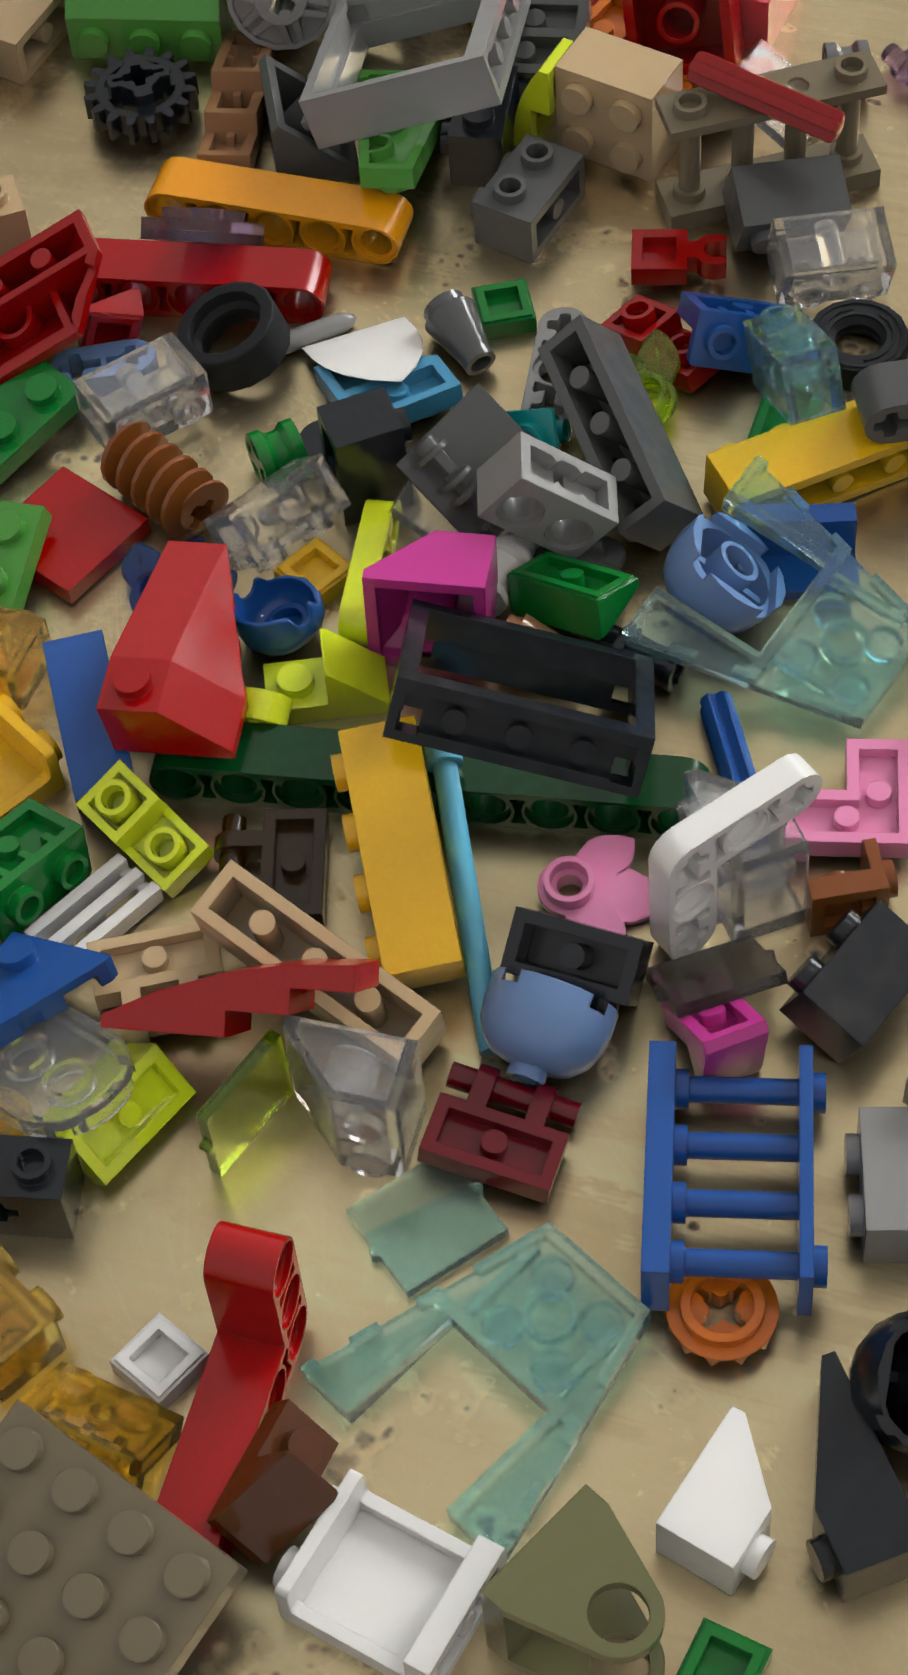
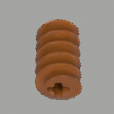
M136 421L124 426L107 442L102 454L100 469L103 479L111 487L118 489L121 495L128 501L133 502L141 512L147 514L158 526H162L174 539L187 540L199 536L220 518L226 508L229 491L224 483L220 480H213V476L205 468H198V463L192 457L183 455V451L176 444L168 443V439L160 431H151L148 422Z

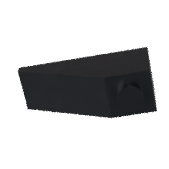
M833 1351L822 1355L812 1538L806 1540V1548L819 1580L822 1583L832 1580L842 1603H845L908 1578V1499L874 1429L867 1424L855 1406L851 1397L850 1380L836 1352Z

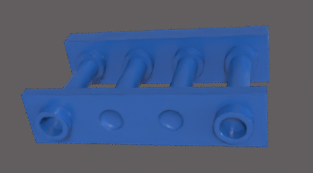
M649 1041L641 1247V1310L669 1311L670 1283L684 1284V1277L797 1280V1316H811L813 1288L827 1289L828 1246L814 1245L813 1113L825 1114L826 1073H813V1045H799L797 1079L689 1076L690 1069H676L677 1041ZM689 1103L797 1106V1135L688 1132V1125L675 1124V1109L689 1110ZM687 1159L797 1163V1192L686 1189V1182L673 1181V1167L687 1166ZM686 1217L797 1221V1252L685 1248V1241L671 1240L672 1224H686Z

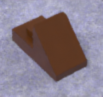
M290 1399L272 1403L206 1522L258 1566L267 1564L336 1499L338 1491L321 1476L339 1443Z

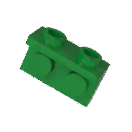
M28 798L0 820V940L3 942L12 932L18 933L34 922L38 916L72 889L80 885L92 872L84 826L31 798Z

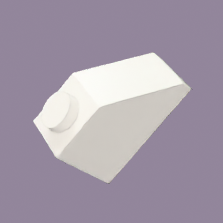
M732 1405L656 1522V1551L730 1596H733L745 1575L753 1580L759 1577L776 1545V1540L770 1537L772 1511L747 1417L742 1410Z

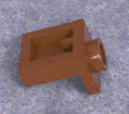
M876 838L862 840L859 871L848 872L838 870L826 873L821 877L807 879L805 920L810 937L826 935L834 924L851 908L860 915L878 900H881L888 907L889 898L898 897V881L894 863L891 859L882 860Z

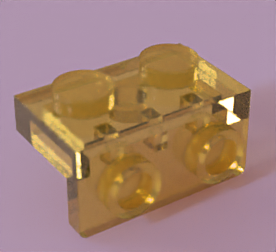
M61 1361L20 1400L141 1490L145 1475L179 1441L184 1416L156 1404L149 1398L138 1396L94 1376L85 1369L77 1368L64 1361Z

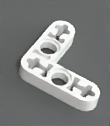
M793 753L779 758L672 826L653 845L648 858L650 934L671 959L678 961L690 957L700 950L713 935L717 924V867L798 816L812 804L820 793L823 784L822 777L800 755Z

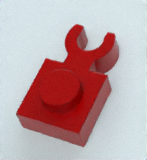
M632 229L631 285H687V273H697L702 278L709 280L726 278L727 236L708 234L698 240L688 241V229Z

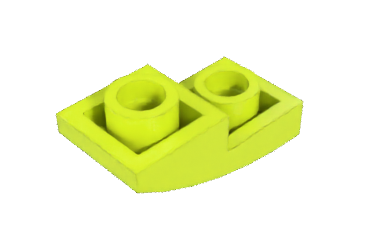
M120 759L75 804L173 899L214 857L215 851Z

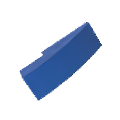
M102 630L42 642L76 803L119 759L134 773L130 752L114 750L96 710L109 664Z

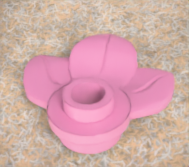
M622 835L598 836L588 840L576 856H562L553 860L543 869L537 883L538 897L542 906L552 915L626 935L625 925L632 926L650 918L649 878L629 868L635 854V839ZM572 884L578 886L581 892L574 896H563L559 893V890L565 885Z

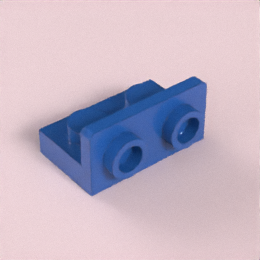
M681 291L677 313L692 328L686 360L690 365L794 378L797 375L808 323L789 305Z

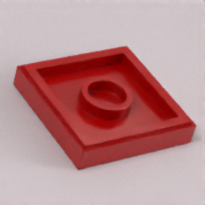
M64 466L23 502L24 504L44 506L52 515L33 580L71 605L151 532L147 517Z

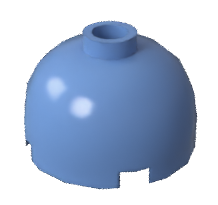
M716 512L709 519H705V513H703L688 524L671 544L663 566L666 591L669 595L673 611L683 622L715 635L729 636L740 634L761 623L782 606L786 595L784 577L779 566L770 573L767 564L761 558L768 548L745 524L725 513Z
M498 967L493 970L484 994L480 1019L482 1035L491 1051L509 1063L506 1075L521 1083L537 1087L538 1084L544 1085L547 1077L568 1080L583 1074L601 1059L611 1040L619 1018L616 1008L608 1003L605 1014L602 1015L590 1008L594 994L547 975L521 969L516 982L505 980L506 967Z

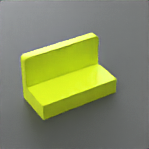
M123 1043L35 1130L34 1135L36 1137L73 1139L83 1172L95 1185L106 1186L187 1103L196 1091L156 1043Z

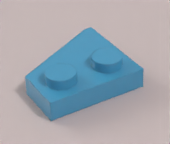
M438 355L421 356L416 368L402 382L370 381L341 374L334 375L333 371L325 369L321 365L314 367L317 385L330 403L355 394L384 387L394 409L403 407L410 423L425 417L435 416L443 410L455 406L463 398L461 383Z

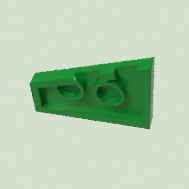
M46 361L0 385V485L89 402L82 387Z

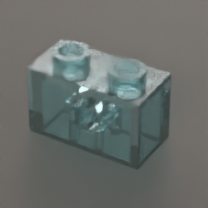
M782 304L764 309L759 317L743 321L753 383L790 426L846 409L836 344L798 305Z

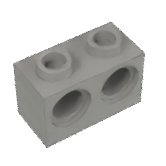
M520 431L477 469L478 517L555 553L577 559L619 524L617 480L615 476Z

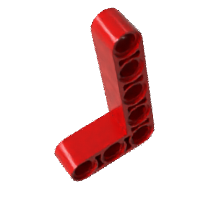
M219 1221L210 1236L203 1266V1281L217 1333L157 1502L227 1555L231 1556L234 1545L206 1521L271 1404L282 1401L304 1337L307 1321V1303L295 1246L291 1236Z

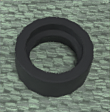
M234 281L211 289L198 297L186 310L177 328V346L200 383L214 391L234 392L252 387L262 381L283 361L290 345V327L268 291L253 282ZM247 320H259L253 333L243 343L225 352L209 353L213 342L223 331L236 323Z

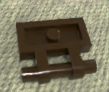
M264 809L263 830H247V819L241 814L231 813L225 815L222 820V832L215 837L214 859L219 863V873L231 859L243 868L251 860H261L260 877L256 878L323 926L325 925L329 843L328 809Z

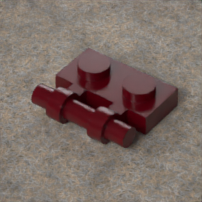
M454 1061L447 1078L446 1087L469 1095L467 1100L440 1092L418 1148L417 1161L547 1204L567 1149L570 1134L546 1126L551 1121L574 1129L582 1103L558 1096L559 1088L538 1084L534 1088L501 1077V1069L481 1064L479 1069ZM494 1102L527 1114L525 1119L489 1107Z

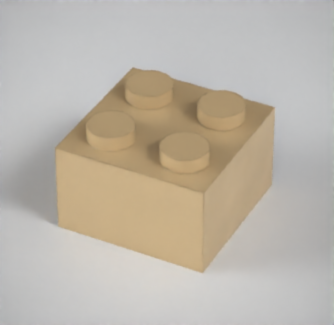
M585 27L555 65L557 144L583 153L584 158L653 182L679 147V141L671 142L655 107V97L683 90V59Z

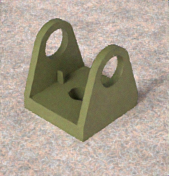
M585 1484L480 1590L487 1646L509 1666L529 1675H593L590 1668L592 1657L608 1663L624 1664L639 1660L646 1655L650 1662L647 1675H665V1655L660 1643L665 1627L663 1598L609 1504ZM631 1591L637 1594L646 1604L649 1611V1621H647ZM615 1638L629 1639L631 1641L624 1643H613L609 1642L608 1640Z

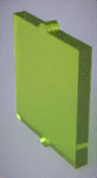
M269 1029L195 1114L202 1137L199 1149L206 1153L211 1171L220 1177L224 1175L294 1093L288 1069L292 1059L285 1055L281 1035L272 1029Z

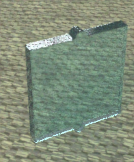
M425 1163L418 1164L346 1209L347 1217L370 1246L371 1260L375 1263H383L408 1298L509 1235L507 1226L483 1197L484 1190L481 1183H472L467 1177Z

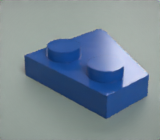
M12 932L0 945V1049L23 1036L25 1031L31 1026L40 1022H46L67 1009L68 1007L63 996L92 978L96 979L102 987L113 981L118 972L111 955Z

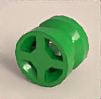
M291 418L277 422L275 429L263 433L255 430L245 434V443L250 461L264 488L278 484L280 477L289 473L295 476L309 473L310 465L307 451L301 435Z

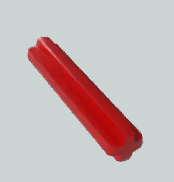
M699 51L689 65L687 79L690 83L827 143L835 142L843 130L846 115L842 110L711 53Z

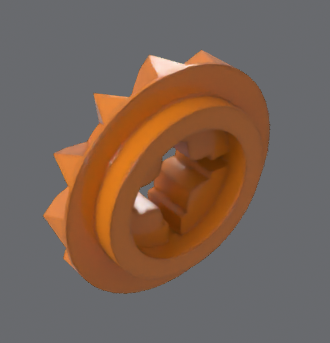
M684 1277V1284L672 1283L670 1287L669 1311H666L668 1331L672 1332L680 1342L685 1354L692 1352L701 1356L711 1366L719 1361L735 1360L742 1365L749 1355L759 1349L766 1350L769 1340L776 1326H778V1297L768 1279ZM738 1298L734 1316L738 1324L732 1325L730 1322L722 1320L715 1326L711 1324L708 1329L706 1328L710 1320V1308L706 1303L710 1304L712 1302L715 1306L722 1308L728 1302L733 1303Z

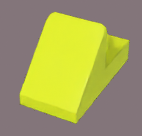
M319 629L322 657L263 664L265 689L284 694L293 700L288 725L387 713L390 694L385 657L328 629Z

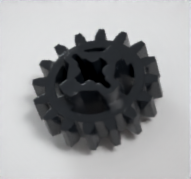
M147 47L143 55L135 54L132 49H127L125 57L120 61L113 56L106 57L108 68L93 67L91 70L93 80L84 81L86 95L84 96L87 117L88 119H93L94 128L97 132L108 129L109 138L112 141L125 134L129 136L130 144H136L140 136L148 137L152 143L158 142V134L165 131L172 136L178 134L176 123L190 124L192 122L191 111L199 109V90L196 73L190 72L186 59L175 62L173 52L169 50L160 57L154 55L153 47Z

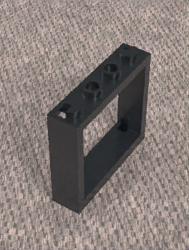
M413 599L399 652L382 737L638 799L655 743L654 657ZM425 638L434 640L431 654L422 652ZM423 665L626 715V723L420 673L419 666ZM615 685L628 688V702L612 698ZM404 705L422 709L419 726L399 721ZM615 757L626 759V776L610 773Z

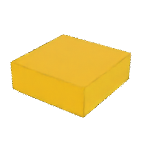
M315 537L274 568V578L284 575L306 578L321 593L325 607L343 593L350 562L320 538Z

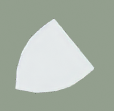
M401 317L302 347V349L311 359L325 369L344 376L370 381L402 382L416 368L423 353V340L415 326L405 317Z

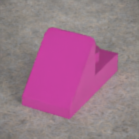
M720 978L659 1000L665 1024L688 1047L695 1076L745 1077L758 1072L762 1068L769 1035L766 1019Z

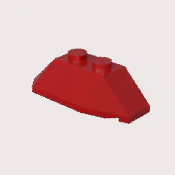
M80 209L0 257V385L34 367L84 335L103 254L85 215Z

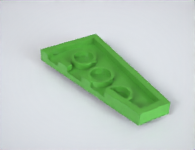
M361 69L358 80L361 82L405 70ZM448 118L358 139L361 188L380 189L382 192L389 194L415 189L440 137L442 122L448 121Z

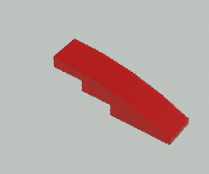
M313 958L244 967L159 989L102 1013L100 1027L225 1038L251 1030L252 1013L289 1016L313 1009L315 990L356 993L377 987L379 984V959Z

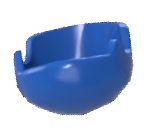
M284 575L265 580L256 577L253 580L251 591L246 597L240 598L237 593H234L237 635L251 651L272 657L288 655L305 646L322 627L325 615L322 596L306 578Z

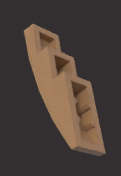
M227 31L211 68L212 92L204 110L205 134L196 156L199 160L254 168L266 122L259 60L265 54L276 60L277 50L255 44L241 31Z

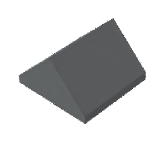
M265 54L259 60V68L276 172L335 182L354 180L359 175V161L355 141L318 150L311 131H306L301 125L304 114L298 100L302 95L307 78Z

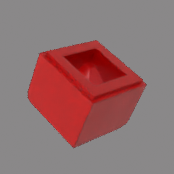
M130 289L91 304L84 335L78 339V347L126 339H139L144 319L140 289Z

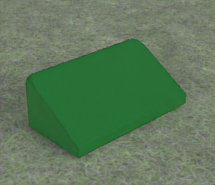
M551 551L544 552L507 574L511 609L515 615L524 618L528 613L543 624L594 640H601L608 634L639 587V579L634 577V575Z

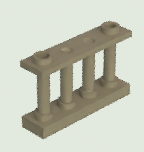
M870 50L847 53L759 74L830 106L838 105V109L842 110L846 117L843 130L833 143L823 142L806 146L807 134L785 124L784 151L754 158L755 124L773 120L772 118L701 87L655 97V107L671 142L679 141V175L655 180V197L669 229H692L728 220L722 191L731 166L840 154L848 193L880 186L881 169L864 134H859L861 100L887 94V83ZM732 129L731 163L701 170V136Z

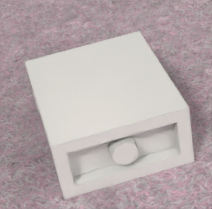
M350 1469L339 1487L332 1484L338 1491V1495L334 1502L312 1522L314 1527L300 1548L295 1545L291 1546L283 1555L275 1570L272 1583L275 1586L274 1594L280 1615L283 1619L384 1675H450L483 1619L480 1590L507 1564L505 1548L480 1534L472 1546L373 1494L367 1489L365 1475Z

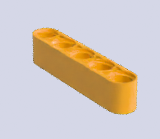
M171 157L165 160L144 202V210L147 216L155 224L169 230L270 247L306 248L316 250L325 256L372 264H388L396 259L414 214L412 205L399 193L389 194L382 192L380 189L361 188L360 185L186 157Z

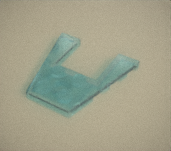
M757 454L724 497L721 509L820 572L760 652L658 586L655 587L623 629L620 642L629 647L861 729L908 664V605L877 573L872 577L850 554L852 548L837 532L831 535L808 512L810 505L792 487L786 489L767 470L769 463Z
M550 1221L472 1266L474 1272L443 1290L438 1286L414 1299L416 1305L381 1326L374 1322L348 1338L350 1344L319 1362L312 1358L300 1367L304 1379L346 1420L353 1424L454 1327L537 1404L545 1414L446 1510L449 1519L473 1543L480 1534L504 1547L506 1562L652 1322L650 1310Z

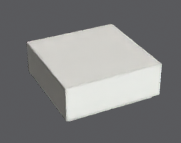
M159 1312L110 1360V1364L115 1374L163 1414L202 1375L209 1353Z

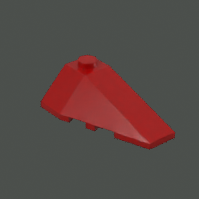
M183 541L167 542L111 654L96 710L114 750L235 759L248 709L246 687L243 682L242 653L240 640L237 635L234 611L236 606L229 551L226 544Z

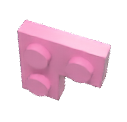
M846 738L845 790L821 789L816 799L807 809L782 825L781 855L861 857L862 840L876 838L881 858H908V740Z

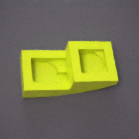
M563 38L557 44L523 91L515 115L514 145H518L526 134L542 138L555 121V65L573 44V40Z

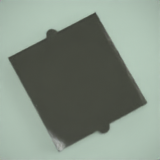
M751 935L682 956L676 960L648 967L645 975L647 982L653 988L656 1002H665L678 1018L788 983L786 971L776 961L774 950H765Z

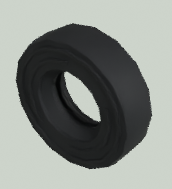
M848 299L832 303L818 312L809 325L806 348L807 360L813 372L825 383L843 390H851L853 378L864 368L878 363L908 358V329L899 314L889 306L873 300ZM861 334L877 340L879 348L874 353L866 355H850L840 351L836 346V342L843 336Z

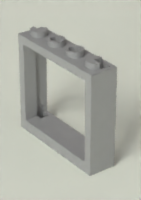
M338 0L321 46L318 48L312 69L308 73L302 95L298 100L304 114L301 121L302 127L306 131H311L319 150L501 105L532 0ZM475 21L464 56L357 82L369 48Z

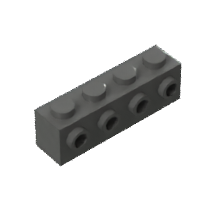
M580 314L537 350L588 464L616 477L619 524L616 528L619 534L630 542L636 541L662 551L676 539L688 524L698 515L703 514L621 335Z

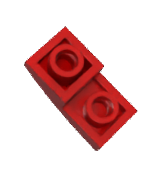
M637 294L601 324L621 335L634 362L661 380L690 394L695 392L720 370L692 366L686 360L692 331L682 327L680 315L677 313L678 309Z

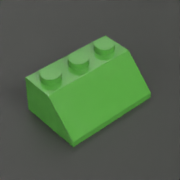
M65 0V22L73 59L106 60V57L113 56L118 60H122L127 49H132L135 54L143 55L147 47H153L154 55L160 57L169 50L173 52L174 61L186 59L187 61L214 62L227 31H231L233 19L228 12L227 0Z

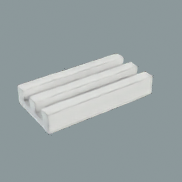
M118 852L23 932L25 935L69 945L87 931L90 933L75 945L76 947L87 949V942L122 936L164 901L162 890L155 882L151 881L148 883L145 880L144 873L137 867L131 869L128 866L127 859ZM131 892L136 893L134 897L106 919V913Z

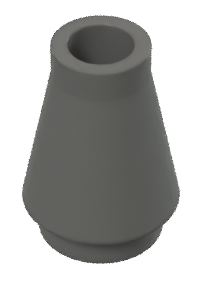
M449 290L432 299L426 306L423 314L426 320V332L462 365L468 375H478L490 368L496 359V355L489 345L474 300L464 296L459 290Z

